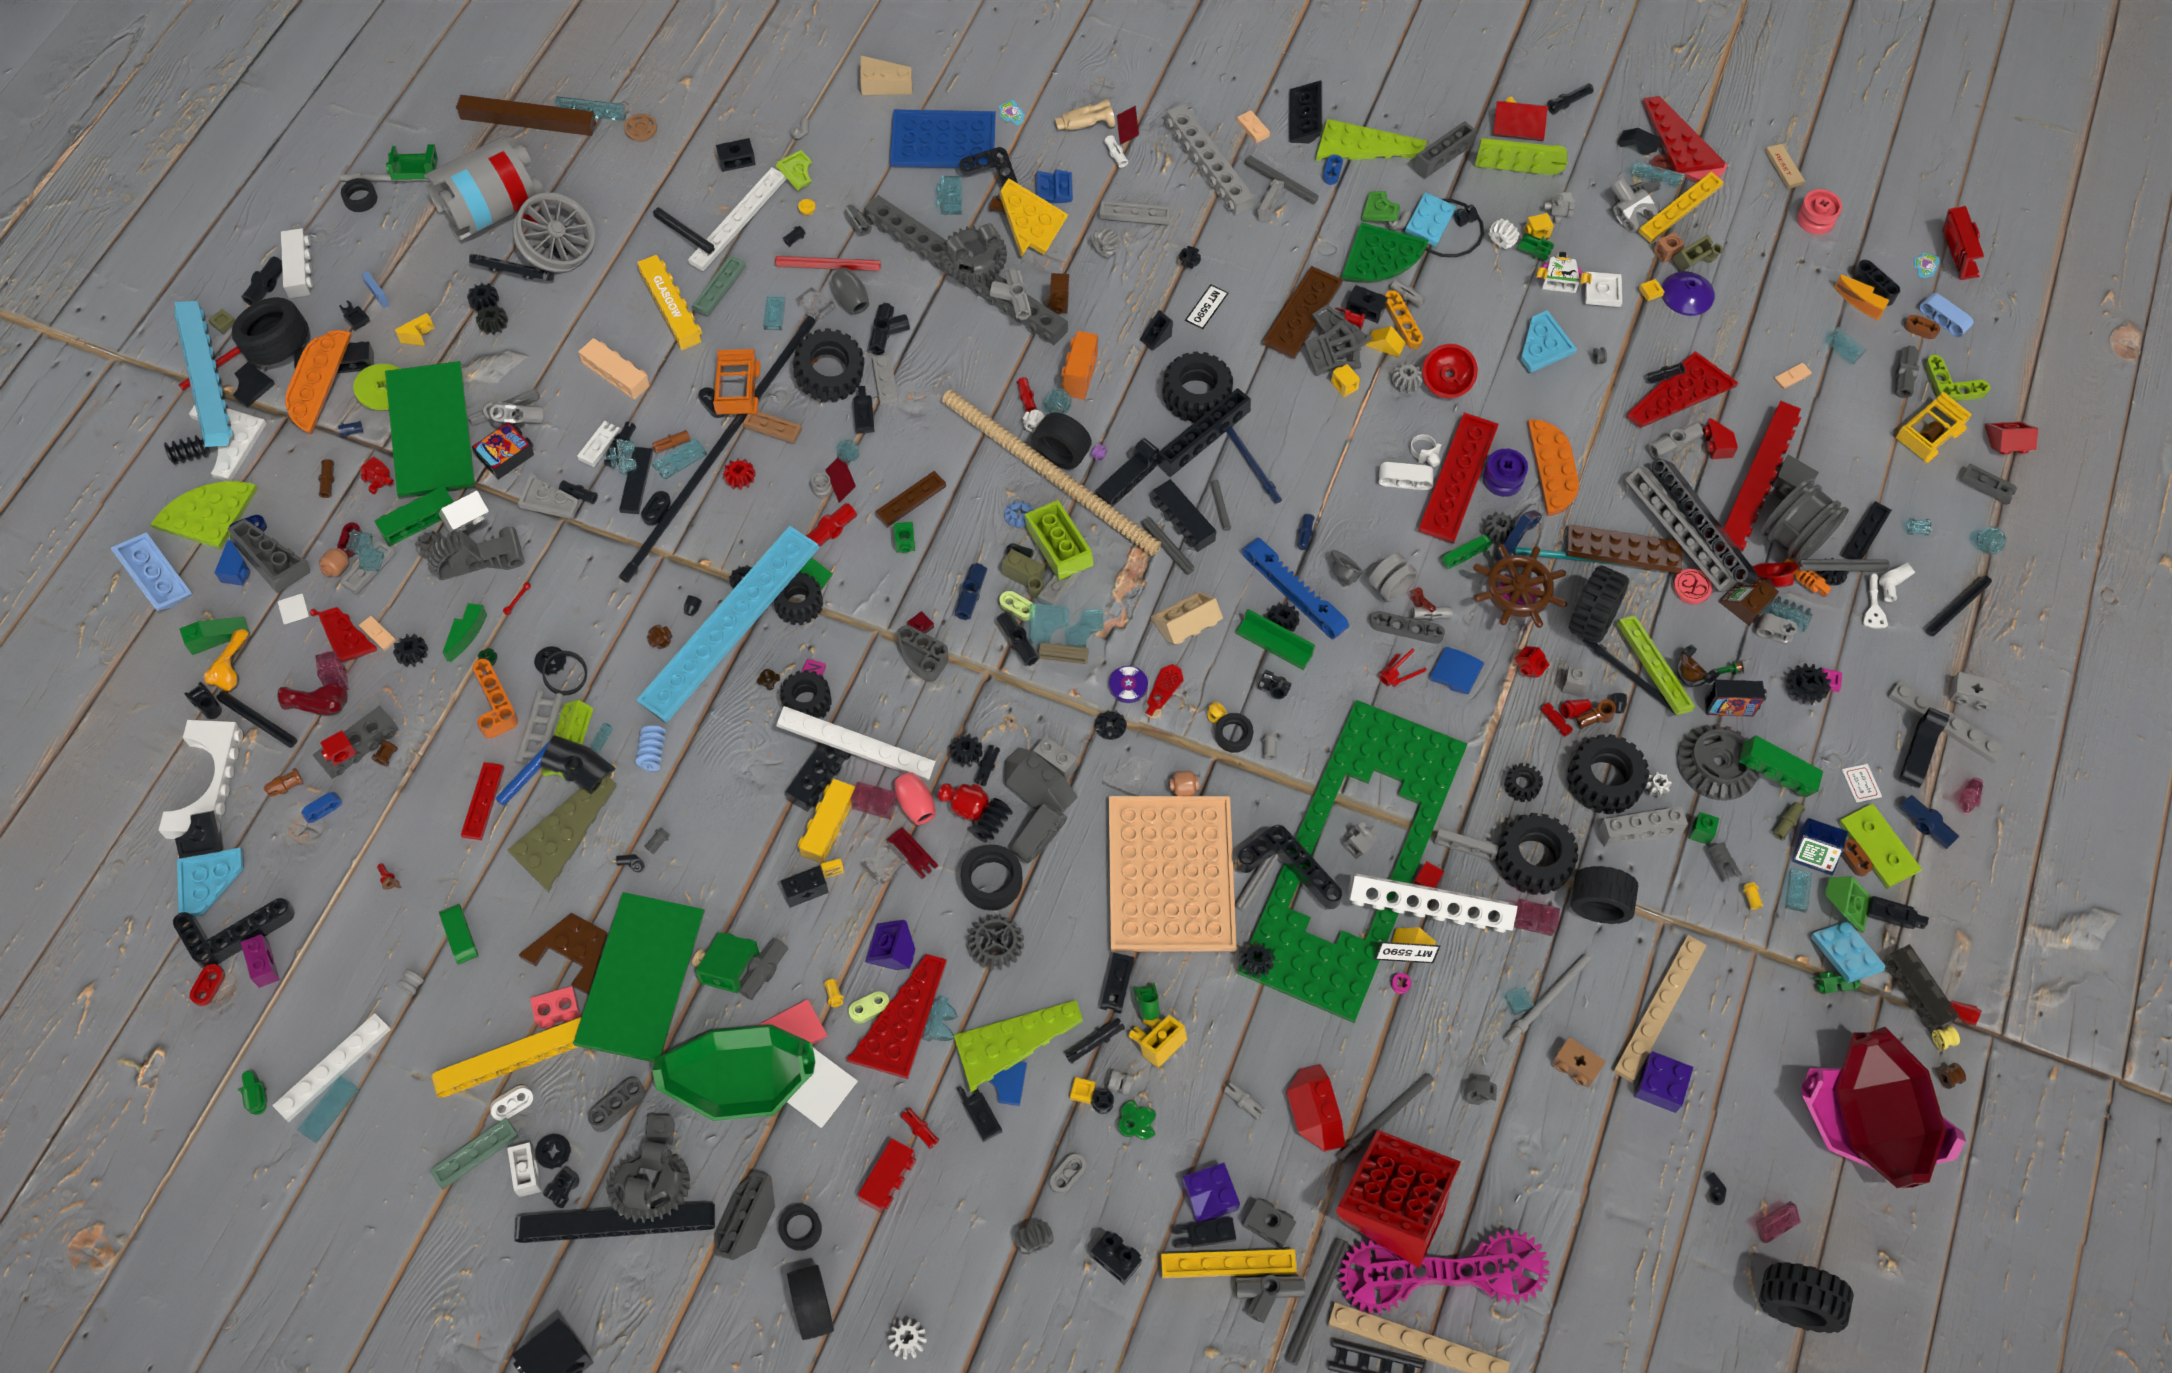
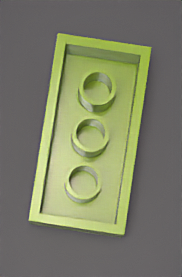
M1059 500L1024 514L1027 531L1059 581L1078 571L1080 572L1094 566L1092 550Z

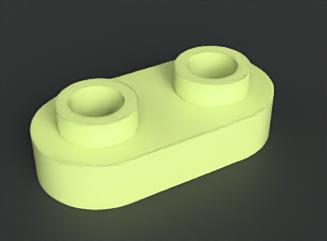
M1006 591L1001 594L1000 607L1003 610L1011 611L1013 616L1023 621H1028L1034 617L1035 606L1031 601L1013 591Z
M877 991L853 1002L849 1007L851 1020L860 1024L879 1016L890 1003L889 997L886 993ZM881 999L882 1003L876 1004L875 1001ZM858 1008L863 1009L861 1013L855 1012Z

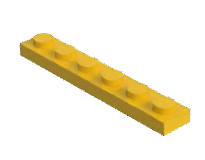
M1711 171L1640 227L1638 232L1652 243L1720 189L1724 182Z
M1295 1249L1161 1254L1162 1278L1297 1273Z

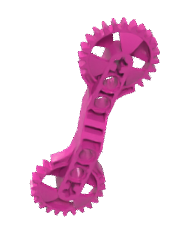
M1506 1229L1505 1236H1502L1499 1231L1497 1232V1239L1489 1236L1490 1244L1482 1242L1477 1251L1468 1258L1444 1259L1425 1257L1421 1267L1427 1270L1426 1274L1418 1277L1415 1275L1417 1266L1379 1243L1374 1245L1372 1239H1370L1369 1246H1366L1361 1241L1360 1249L1353 1246L1354 1254L1346 1252L1349 1260L1341 1261L1346 1268L1339 1269V1272L1345 1275L1339 1278V1281L1346 1284L1341 1287L1342 1292H1348L1345 1296L1347 1300L1353 1299V1307L1360 1304V1311L1362 1312L1368 1307L1371 1315L1374 1309H1377L1379 1315H1382V1308H1386L1390 1313V1306L1392 1304L1398 1309V1300L1405 1303L1416 1288L1425 1285L1457 1287L1472 1285L1483 1290L1490 1298L1498 1294V1302L1506 1298L1507 1305H1510L1511 1300L1515 1299L1516 1304L1519 1305L1520 1298H1523L1528 1303L1529 1295L1535 1299L1537 1298L1535 1290L1543 1292L1540 1283H1548L1547 1279L1543 1276L1550 1275V1271L1544 1269V1267L1549 1266V1261L1542 1260L1547 1256V1253L1539 1252L1542 1244L1534 1245L1535 1237L1527 1240L1526 1232L1520 1237L1516 1229L1513 1235H1510L1508 1229ZM1506 1240H1511L1513 1254H1508ZM1370 1250H1375L1377 1263L1371 1264ZM1500 1263H1502L1504 1273H1500ZM1510 1263H1514V1265L1517 1266L1515 1267V1271H1511L1510 1268H1508L1510 1267ZM1351 1264L1365 1268L1364 1273L1361 1274L1351 1269ZM1487 1265H1493L1496 1267V1271L1493 1274H1486L1484 1268ZM1470 1267L1473 1269V1274L1465 1277L1461 1274L1462 1269ZM1524 1269L1539 1276L1538 1281L1523 1276ZM1395 1270H1402L1404 1272L1401 1279H1394L1392 1277ZM1384 1271H1387L1389 1280H1386ZM1375 1272H1378L1379 1275L1377 1281H1373L1371 1278L1374 1277ZM1517 1280L1519 1294H1514L1512 1281ZM1374 1290H1380L1381 1304H1376Z

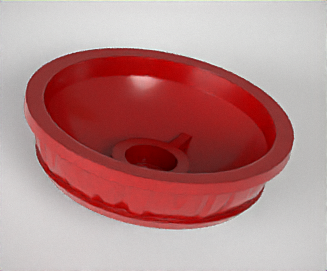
M1457 344L1440 345L1433 349L1424 361L1422 369L1423 380L1428 389L1435 395L1442 398H1457L1466 394L1473 387L1478 374L1477 362L1472 353L1463 346ZM1447 371L1452 372V376L1447 377L1445 373Z

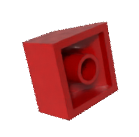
M2021 421L1985 423L1991 447L1999 451V454H2011V451L2029 453V450L2037 449V427Z

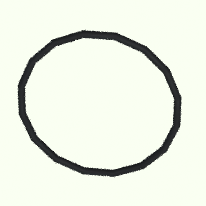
M1442 199L1446 202H1453L1464 207L1467 206L1466 203L1454 199ZM1478 215L1481 235L1478 242L1469 250L1458 254H1442L1426 247V251L1441 257H1459L1471 253L1480 245L1484 236L1482 219Z

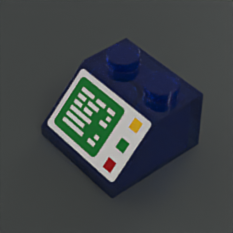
M1807 818L1800 829L1792 862L1832 876L1844 850L1848 831Z

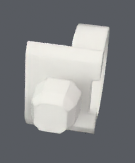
M1421 434L1414 437L1411 441L1410 452L1415 458L1419 459L1418 463H1423L1427 460L1430 466L1436 467L1440 464L1438 455L1442 444H1436V441L1431 436ZM1417 440H1426L1434 448L1430 450L1422 449L1419 454L1413 449L1412 444Z

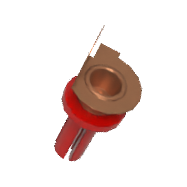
M383 863L378 864L377 869L381 874L380 882L382 883V888L385 890L394 887L401 888L400 882L394 880V874L388 873Z

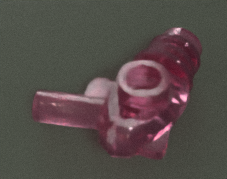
M1972 778L1960 796L1959 802L1962 804L1963 811L1968 815L1975 807H1979L1981 804L1984 786L1983 781L1979 778Z

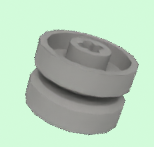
M1395 553L1381 562L1369 578L1370 584L1376 590H1381V595L1388 602L1398 599L1409 590L1419 575L1412 565H1406L1407 560L1400 553Z

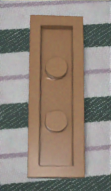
M759 411L756 414L748 413L743 422L744 428L795 444L802 431V425Z

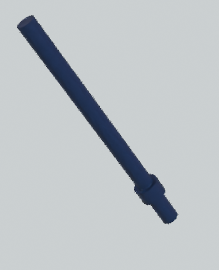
M1231 427L1226 432L1263 484L1265 492L1270 494L1276 504L1280 503L1282 498L1275 490L1276 486L1272 481L1268 480L1235 430Z

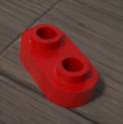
M210 964L205 966L190 990L189 997L197 1006L208 1005L223 982L225 974L218 965ZM213 975H217L215 979L211 980ZM206 993V996L200 999L201 995Z

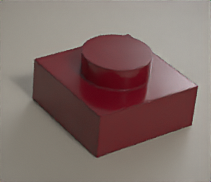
M922 611L907 621L908 626L925 634L934 628V623Z

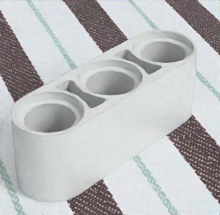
M1384 462L1380 465L1379 484L1385 487L1430 490L1433 487V468L1426 465Z

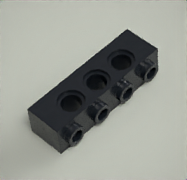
M821 743L787 789V800L808 812L811 807L818 803L822 791L825 790L828 784L830 785L832 777L838 775L843 762L848 760L852 754ZM831 754L836 755L834 758H829L828 756ZM819 770H825L824 773H817ZM809 785L814 786L812 789H805Z

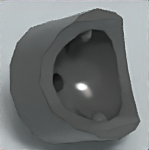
M1476 1075L1475 1081L1468 1082L1467 1101L1469 1103L1480 1105L1488 1100L1496 1101L1497 1086L1490 1082L1489 1076Z

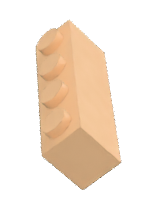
M593 338L578 351L581 363L633 400L649 387L648 375L643 370H638L629 360L626 361L621 358L618 352L611 351L602 341L599 342Z

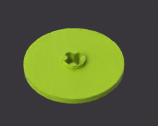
M375 364L363 369L356 376L353 384L356 399L369 409L389 410L385 371L401 368L391 364Z

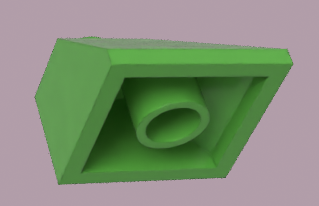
M1853 876L1829 877L1828 886L1825 889L1826 896L1860 933H1864L1871 895Z

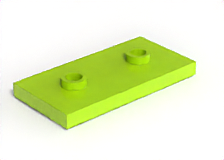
M1873 803L1838 822L1848 837L1857 841L1873 864V871L1887 889L1922 870Z

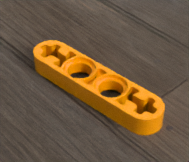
M1388 291L1385 294L1388 297L1386 309L1409 348H1420L1423 342V335L1402 297L1396 291ZM1395 311H1402L1404 315L1399 316ZM1409 324L1412 328L1405 329L1402 325Z

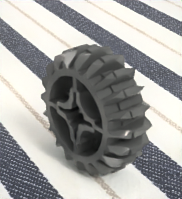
M991 914L990 920L987 921L983 917L982 924L976 922V928H971L970 933L972 935L968 936V941L970 942L968 949L972 950L970 955L971 957H976L975 962L977 964L982 962L983 968L989 964L990 970H994V966H998V969L1001 971L1003 964L1009 968L1010 961L1016 963V956L1022 955L1020 949L1024 948V943H1022L1024 935L1020 934V927L1016 928L1017 923L1015 921L1009 923V917L1002 920V915L999 914L998 919H994V916ZM1009 935L1013 940V944L1010 949L1007 948V944L1005 943V941L1007 940V936ZM982 936H984L985 940L987 941V943L985 944V948L983 950L979 946V941Z

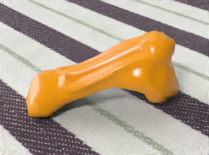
M239 629L233 631L231 640L225 650L204 673V682L206 684L216 685L225 692H229L236 687L237 674L232 669L230 659L244 644L249 635L247 630Z

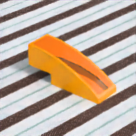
M1842 274L1834 287L1852 306L1878 321L1889 302L1888 299L1874 294V287Z

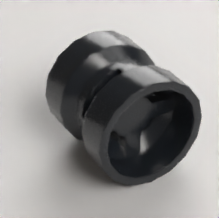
M1470 204L1465 206L1464 209L1455 210L1454 219L1457 225L1462 227L1468 222L1476 221L1478 213L1475 206Z

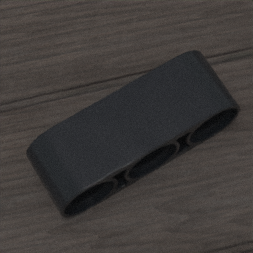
M1861 260L1853 273V279L1874 287L1873 293L1888 299L1887 306L1892 305L1900 293L1898 284L1871 261Z

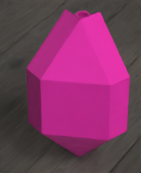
M1810 1068L1801 1085L1802 1096L1828 1150L1874 1169L1850 1148L1835 1092L1841 1068ZM1943 1116L1946 1134L1936 1164L1956 1160L1966 1142L1964 1132Z

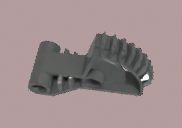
M505 527L499 532L500 538L495 539L492 536L491 540H484L482 543L474 542L462 531H454L452 535L447 534L446 538H441V541L436 542V545L432 546V550L429 551L427 565L430 573L437 574L439 580H446L485 568L514 569L522 566L525 560L516 529ZM448 556H450L449 561L443 562Z

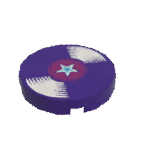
M1122 666L1116 669L1110 676V693L1120 702L1135 703L1144 697L1147 692V676L1137 667Z

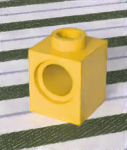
M1548 213L1528 217L1524 231L1540 239L1544 236L1543 239L1551 237L1554 225Z
M1346 364L1333 371L1331 384L1343 397H1346L1358 390L1360 378Z

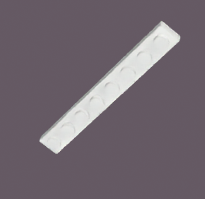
M771 167L706 239L714 244L715 250L708 254L701 248H698L688 259L689 264L704 271L786 180L783 173Z
M783 706L776 727L900 772H913L925 781H929L936 762Z

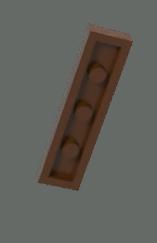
M933 471L876 510L875 514L888 528L944 489L946 482Z

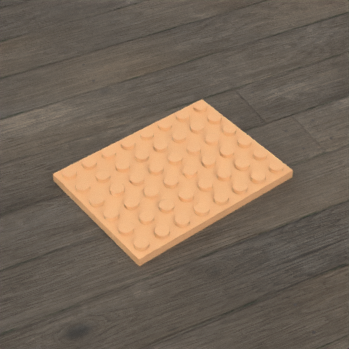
M1109 796L1111 952L1236 951L1230 796Z

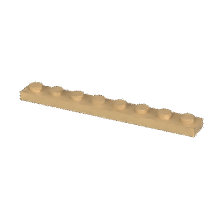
M1687 935L1613 1071L1614 1073L1633 1083L1704 952L1706 944Z
M1336 1302L1333 1305L1328 1326L1463 1373H1508L1510 1366L1508 1361Z

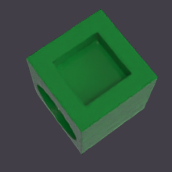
M913 522L894 523L896 553L915 551Z
M1699 812L1693 821L1689 839L1709 845L1716 835L1720 818Z

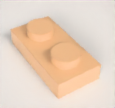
M1251 110L1237 117V123L1255 143L1270 137V131Z

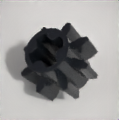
M1191 246L1182 249L1179 254V259L1183 261L1181 265L1193 269V266H1197L1201 261V255L1198 253L1199 249Z

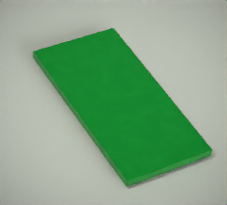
M455 361L385 371L398 498L428 494L442 486L447 491L475 487L461 362Z
M626 892L622 893L573 1042L574 1046L653 1063L657 1057L662 1055L705 909Z

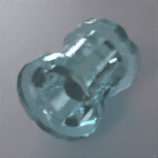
M1909 518L1907 522L1908 535H1913L1914 533L1930 535L1932 528L1930 519H1925L1924 521Z

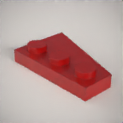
M338 607L318 613L338 664L377 651V647L352 624Z

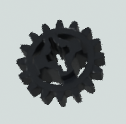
M1804 663L1802 668L1797 665L1795 670L1792 669L1786 680L1788 682L1786 689H1791L1790 696L1796 695L1795 701L1802 699V704L1809 701L1813 705L1815 700L1820 703L1823 698L1826 699L1831 689V679H1826L1828 673H1822V667L1815 669V664L1808 667L1807 663Z

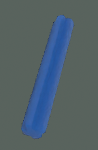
M549 742L496 797V800L501 805H506L541 768L540 763Z

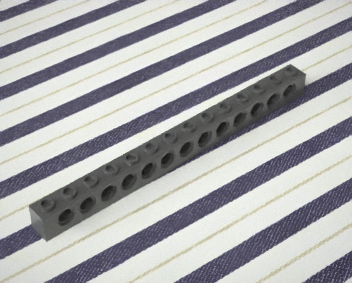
M879 195L864 207L865 217L870 224H874L882 232L892 236L895 241L901 242L909 250L917 253L922 259H926L934 267L941 269L949 277H953V274L948 273L942 262L941 251L945 241L944 238ZM962 264L959 265L960 270H962L963 268L965 270H970L971 273H974L973 267ZM996 273L995 278L989 276V281L983 279L982 283L980 280H976L975 283L973 280H969L967 283L966 279L960 281L959 276L954 278L962 286L968 287L977 296H981L989 304L996 306L1004 314H1008L1017 323L1023 324L1031 332H1035L1044 341L1055 345L1068 332L1067 320L1028 294L1027 298L1031 309V316L1025 320L1016 318L1011 301L990 296L993 281L1007 283L1004 278Z

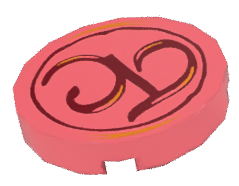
M1697 569L1682 570L1681 573L1677 574L1673 582L1675 594L1677 593L1679 599L1688 604H1701L1709 598L1713 589L1711 580L1704 572Z

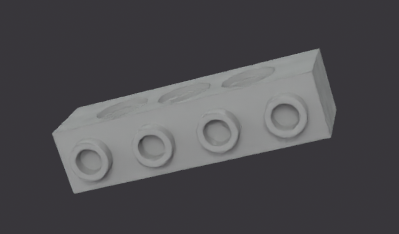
M1682 806L1607 818L1601 823L1599 832L1604 847L1679 835L1683 833L1688 823Z

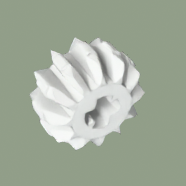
M1502 218L1491 225L1488 233L1491 236L1490 240L1504 249L1511 248L1517 242L1520 235L1517 231L1518 228L1514 227L1513 223L1511 224L1509 220L1505 221Z
M907 1319V1325L905 1326L900 1320L898 1321L899 1329L894 1326L891 1327V1331L896 1335H888V1340L892 1341L889 1348L890 1350L896 1349L894 1353L896 1357L900 1356L903 1352L904 1360H907L908 1353H911L912 1357L916 1358L915 1350L923 1352L924 1349L920 1344L927 1343V1339L922 1337L926 1333L925 1329L918 1330L920 1327L919 1322L912 1326L911 1319ZM906 1335H910L911 1339H913L909 1340L908 1344H905L904 1340H902L906 1338Z

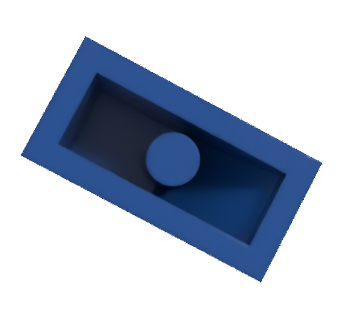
M227 540L214 573L221 583L243 586L245 580L249 577L250 569L233 542Z

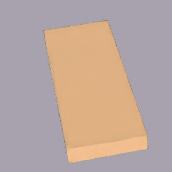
M1801 363L1776 376L1774 380L1782 389H1785L1808 377L1812 372L1804 363Z
M372 616L359 624V627L383 650H386L396 642V639Z

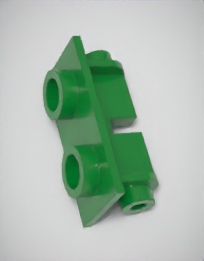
M1821 972L1819 977H1813L1814 980H1819L1817 991L1822 994L1838 992L1837 984H1840V991L1857 990L1861 986L1859 980L1847 983L1841 974L1833 975V972Z

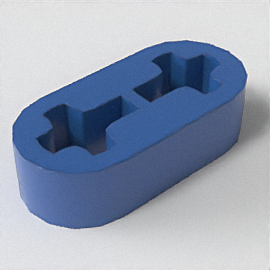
M1331 155L1327 160L1323 181L1328 185H1334L1338 182L1343 165L1341 156Z
M330 792L304 807L301 813L306 822L312 823L336 810L342 801L336 792Z

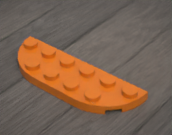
M335 330L329 331L318 338L315 337L308 343L301 354L286 391L285 405L291 420L308 434L312 435L352 337L351 332Z
M1529 419L1527 425L1547 516L1556 515L1565 511L1572 504L1579 489V479L1571 444L1566 435L1556 426L1543 420Z

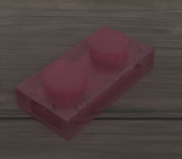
M1789 1201L1755 1223L1760 1240L1767 1244L1801 1223L1796 1204Z

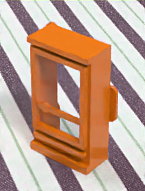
M754 349L717 350L715 396L713 401L716 414H756L758 412V398L755 397L756 377L760 376L761 363L756 359ZM748 365V372H723L724 366ZM748 375L746 396L722 397L723 376Z

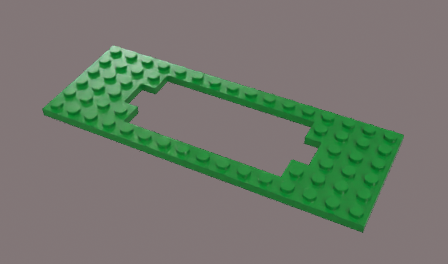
M1356 700L1296 840L1312 855L1345 776L1347 775L1369 784L1373 772H1378L1403 783L1398 795L1399 797L1421 805L1390 879L1412 883L1467 743ZM1290 850L1289 854H1295V851ZM1284 864L1249 944L1252 947L1253 942L1256 941L1260 947L1264 943V949L1271 948V955L1275 956V960L1272 962L1274 967L1269 969L1267 976L1261 973V978L1259 979L1255 973H1253L1252 977H1249V970L1243 972L1242 967L1244 965H1240L1237 974L1355 1023L1380 960L1374 959L1381 942H1388L1399 913L1393 912V908L1385 907L1384 910L1378 909L1366 940L1343 930L1337 944L1306 932L1311 917L1289 908L1300 879ZM1305 864L1300 865L1302 869H1305L1307 866ZM1395 891L1387 894L1386 899L1388 901L1395 898Z

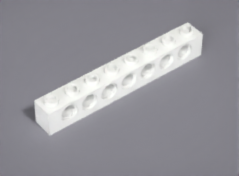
M1358 873L1351 874L1347 893L1348 899L1355 905L1364 906V903L1372 904L1373 908L1380 910L1389 907L1393 908V912L1404 914L1405 911L1413 912L1412 915L1418 917H1425V914L1432 915L1433 919L1445 921V918L1453 919V923L1465 925L1466 922L1473 923L1474 927L1485 929L1486 926H1490L1498 932L1513 931L1518 907L1512 902ZM1374 887L1376 890L1375 894L1367 897L1366 891ZM1395 891V898L1388 901L1386 899L1387 894ZM1410 895L1416 896L1413 904H1407V898ZM1430 899H1436V904L1433 908H1427V903ZM1450 903H1456V909L1452 912H1448V905ZM1475 906V914L1469 916L1468 909ZM1496 910L1495 918L1488 919L1489 912Z

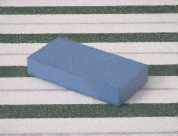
M369 272L362 273L366 286L380 305L384 308L389 306L385 293Z

